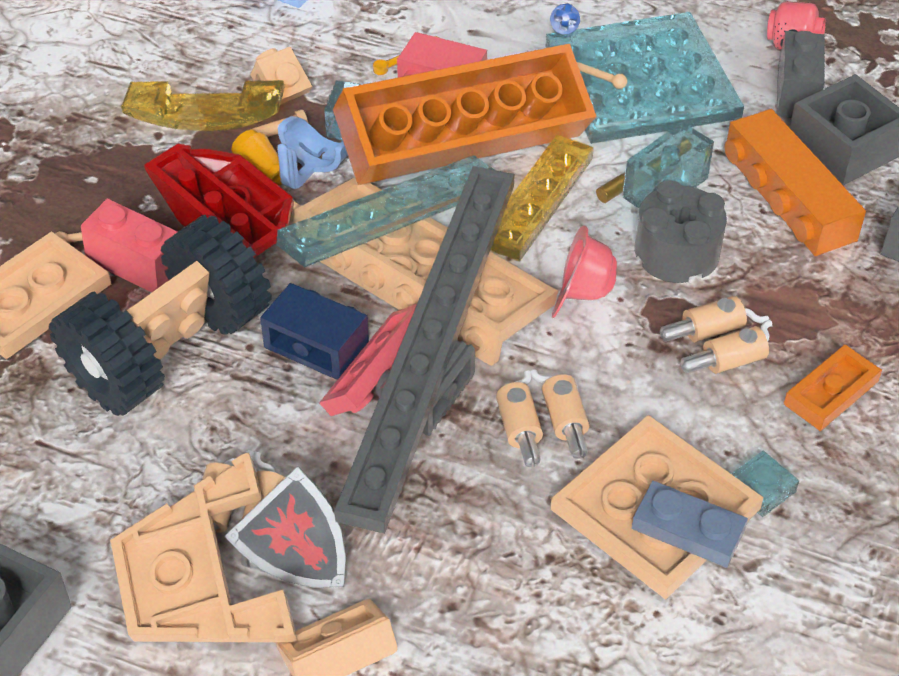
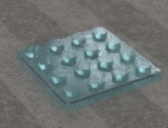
M691 12L581 28L568 35H562L557 32L546 34V48L570 43L577 62L613 75L623 74L627 78L626 86L622 89H616L611 82L580 71L597 116L585 129L591 144L741 119L743 116L744 105Z

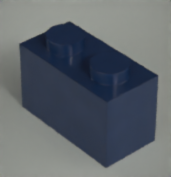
M293 283L288 284L260 317L264 348L336 380L340 378L369 342L368 315L361 313L354 307L342 305L323 297L314 290H307Z

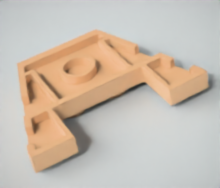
M249 453L242 454L231 461L234 466L214 479L209 475L194 485L195 491L169 507L166 503L110 540L127 631L133 641L290 643L297 640L287 596L283 589L234 605L231 604L212 516L263 500L254 463Z

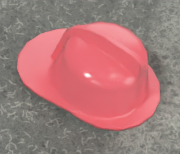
M585 225L580 227L571 244L564 268L562 288L555 304L552 318L556 317L565 299H599L609 294L615 285L616 258L612 255V251L607 245L588 236V228Z

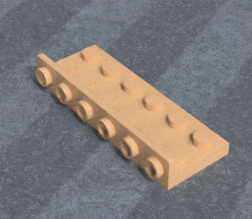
M354 177L295 209L292 243L298 249L398 310L418 303L448 227L371 183L358 185ZM490 252L457 340L459 342L464 341L466 345L472 344L475 348V357L492 366L499 361L502 343L555 305L558 290Z

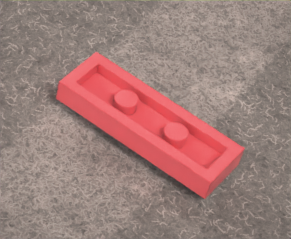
M417 304L391 313L322 398L319 404L330 416L347 411L356 413L372 400L373 393L371 391L378 383L381 375L386 370H391Z

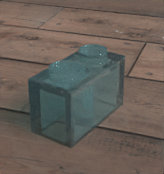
M684 122L679 123L627 160L622 198L640 209L642 201L650 193L657 190L661 182L672 180L679 182L682 186L696 188L708 179L714 141Z

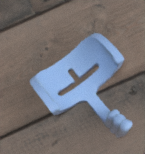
M290 116L278 125V135L281 144L277 147L281 183L289 188L298 189L314 172H330L335 170L348 156L343 141L337 143L323 137L302 118ZM297 162H299L303 166L299 171L297 168Z

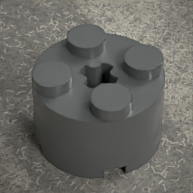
M668 180L661 182L657 190L650 193L642 201L639 209L634 251L636 258L639 256L643 261L642 267L650 275L672 283L689 282V277L702 274V278L710 275L716 269L720 260L727 223L724 199L716 193H708L698 188L682 186L677 181Z

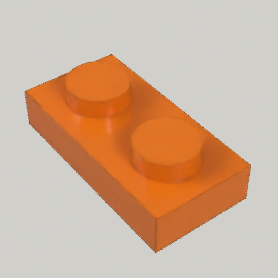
M844 344L786 392L783 405L816 429L822 431L879 382L882 369Z

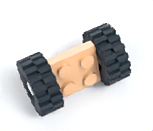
M203 215L164 241L165 244L161 246L160 250L164 254L161 256V261L163 265L168 267L165 270V274L170 280L128 310L122 312L119 303L114 299L108 301L105 294L91 292L51 320L52 322L49 323V329L52 331L50 334L51 341L57 345L55 351L58 357L63 358L66 362L64 367L68 373L72 372L77 380L75 382L78 386L88 391V397L93 401L98 400L100 406L107 412L111 410L113 415L119 416L121 414L124 416L164 385L162 382L165 380V374L160 371L163 368L161 359L176 341L182 337L190 338L196 334L203 326L205 320L208 323V327L216 331L219 329L220 333L224 335L228 333L233 334L270 305L268 302L272 300V294L267 290L271 288L269 279L264 278L262 275L266 272L262 263L255 261L253 256L256 253L252 247L246 248L242 243L244 238L238 232L233 234L229 224L225 221L219 223L215 216L207 218L206 215Z

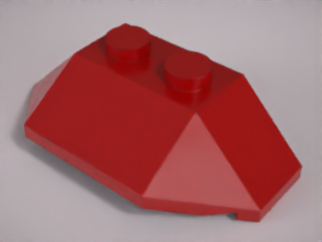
M178 143L144 164L147 174L177 220L184 227L200 216L206 215L207 218L215 216L219 223L225 221L229 224L233 234L238 232L244 238L242 243L246 248L252 247L256 253L253 256L254 258L286 237L294 206L293 197L241 155L212 149H191V145Z

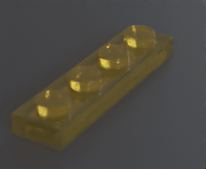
M557 134L511 195L490 251L520 262L592 161L594 147Z

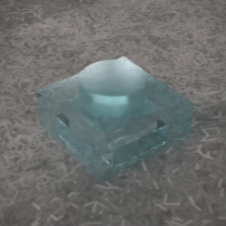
M764 450L732 473L734 477L764 497L761 509L757 512L762 517L796 493L800 481Z

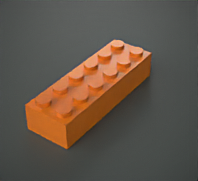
M570 43L343 88L333 108L358 185L578 137L597 117Z

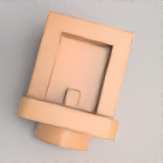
M291 47L280 51L272 48L261 53L256 58L250 74L254 82L262 81L275 106L305 95L312 88Z

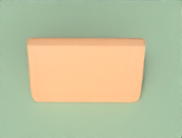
M365 599L295 631L296 641L290 643L275 642L292 676H347L397 651V643L390 620L371 599Z

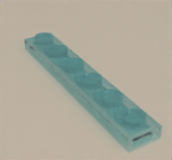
M474 155L281 228L277 231L276 245L305 268L457 206L472 166L491 170L495 169Z

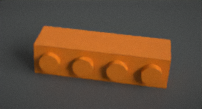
M772 108L730 122L727 141L724 146L728 160L738 167L748 179L751 187L758 190L770 204L773 212L785 221L797 240L804 243L814 256L858 241L866 210Z

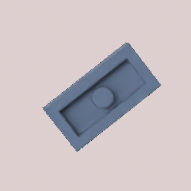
M652 481L633 517L632 529L728 568L744 534L748 518Z

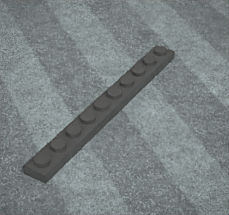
M472 166L335 507V522L385 534L512 194L515 174Z

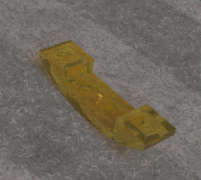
M284 80L245 81L242 93L172 94L168 81L130 82L121 109L123 114L135 119L172 129L194 131L229 130L258 123L278 113L285 84Z

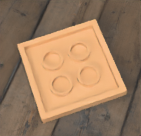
M647 415L555 494L551 499V510L666 600L707 560L632 529L633 517L652 481L747 517L748 521L761 509L764 497L650 415Z

